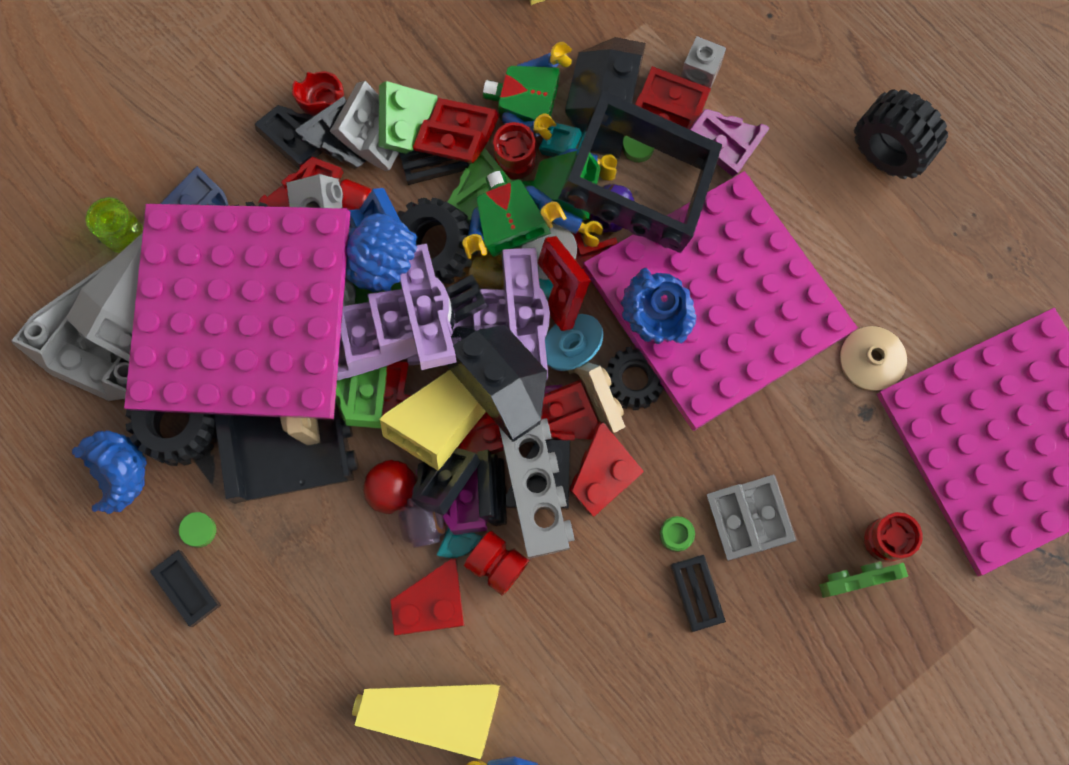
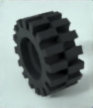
M632 346L626 347L624 352L619 350L614 358L611 357L606 368L611 379L609 388L613 398L615 397L622 404V408L632 407L633 410H639L640 407H644L645 409L650 407L651 403H655L664 388L639 349L632 350ZM630 367L643 369L648 376L647 385L640 390L627 388L622 380L624 371Z

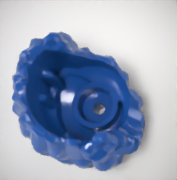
M377 213L366 216L357 228H349L346 246V278L359 289H368L372 292L391 291V286L399 283L401 280L400 275L406 274L411 267L409 260L414 259V253L418 248L416 246V234L409 231L404 223L394 220L387 214Z
M643 268L635 277L630 279V285L624 289V296L621 300V305L624 308L622 317L630 323L632 332L640 334V337L645 342L654 341L656 344H660L665 340L667 342L683 343L692 332L696 324L694 301L690 297V290L683 287L680 279L667 273L651 274L648 268Z
M97 431L92 436L82 439L79 445L72 449V455L84 461V465L90 468V474L98 481V487L102 490V499L92 505V511L94 512L101 511L106 514L122 512L143 490L147 460L143 453L138 450L139 446L134 445L130 438L112 431Z

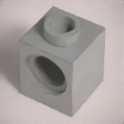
M696 36L684 62L681 77L711 88L720 70L726 47Z

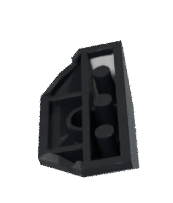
M614 37L578 53L565 113L572 125L580 129L582 136L603 90L633 103L646 43ZM600 124L590 153L603 156L611 154L615 158L620 159L625 135Z
M505 324L458 326L454 328L451 339L456 355V363L447 364L446 366L507 437L514 442L540 425L547 379V370Z

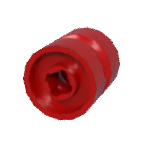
M511 122L501 126L494 134L493 139L495 161L510 179L524 178L535 168L536 141L534 133L522 123Z
M900 512L891 513L873 521L868 525L864 535L867 551L872 557L882 562H893L912 556L919 550L923 540L920 524L912 516Z
M491 530L474 548L464 566L479 578L487 576V584L503 596L515 583L530 560L515 548L507 550V542Z

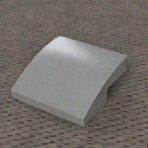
M366 81L357 83L330 132L356 154L378 168L388 171L391 169L399 152L379 147V95Z
M774 474L707 494L728 561L797 541Z

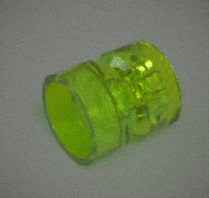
M101 198L94 202L87 211L86 225L88 229L113 252L121 253L143 233V226L139 219L123 202L116 198Z

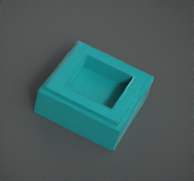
M556 123L555 127H549L548 130L552 137L549 140L543 139L539 147L541 154L555 157L569 148L576 149L582 136L580 129Z

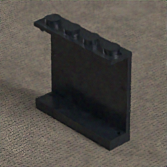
M336 401L334 419H317L321 443L306 445L288 435V432L283 430L280 417L214 414L226 500L234 504L354 480L353 471L358 470V462L355 450L350 451L348 438L353 437L352 426H346Z

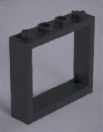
M603 90L591 113L558 199L573 205V208L582 209L598 216L605 222L625 228L634 235L645 237L662 245L664 248L681 253L694 236L722 144ZM600 124L701 170L684 223L580 177Z

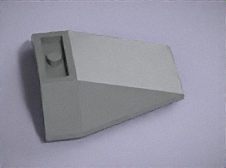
M143 233L81 289L66 317L86 339L127 361L130 358Z
M111 261L34 313L11 340L13 345L50 375L108 401L125 399L129 361L86 339L66 317L81 289Z

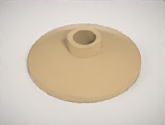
M868 326L854 331L846 338L840 350V365L847 379L855 386L867 391H882L896 384L902 378L907 366V354L902 342L895 334L881 327ZM878 351L882 359L880 361L874 360L871 352Z

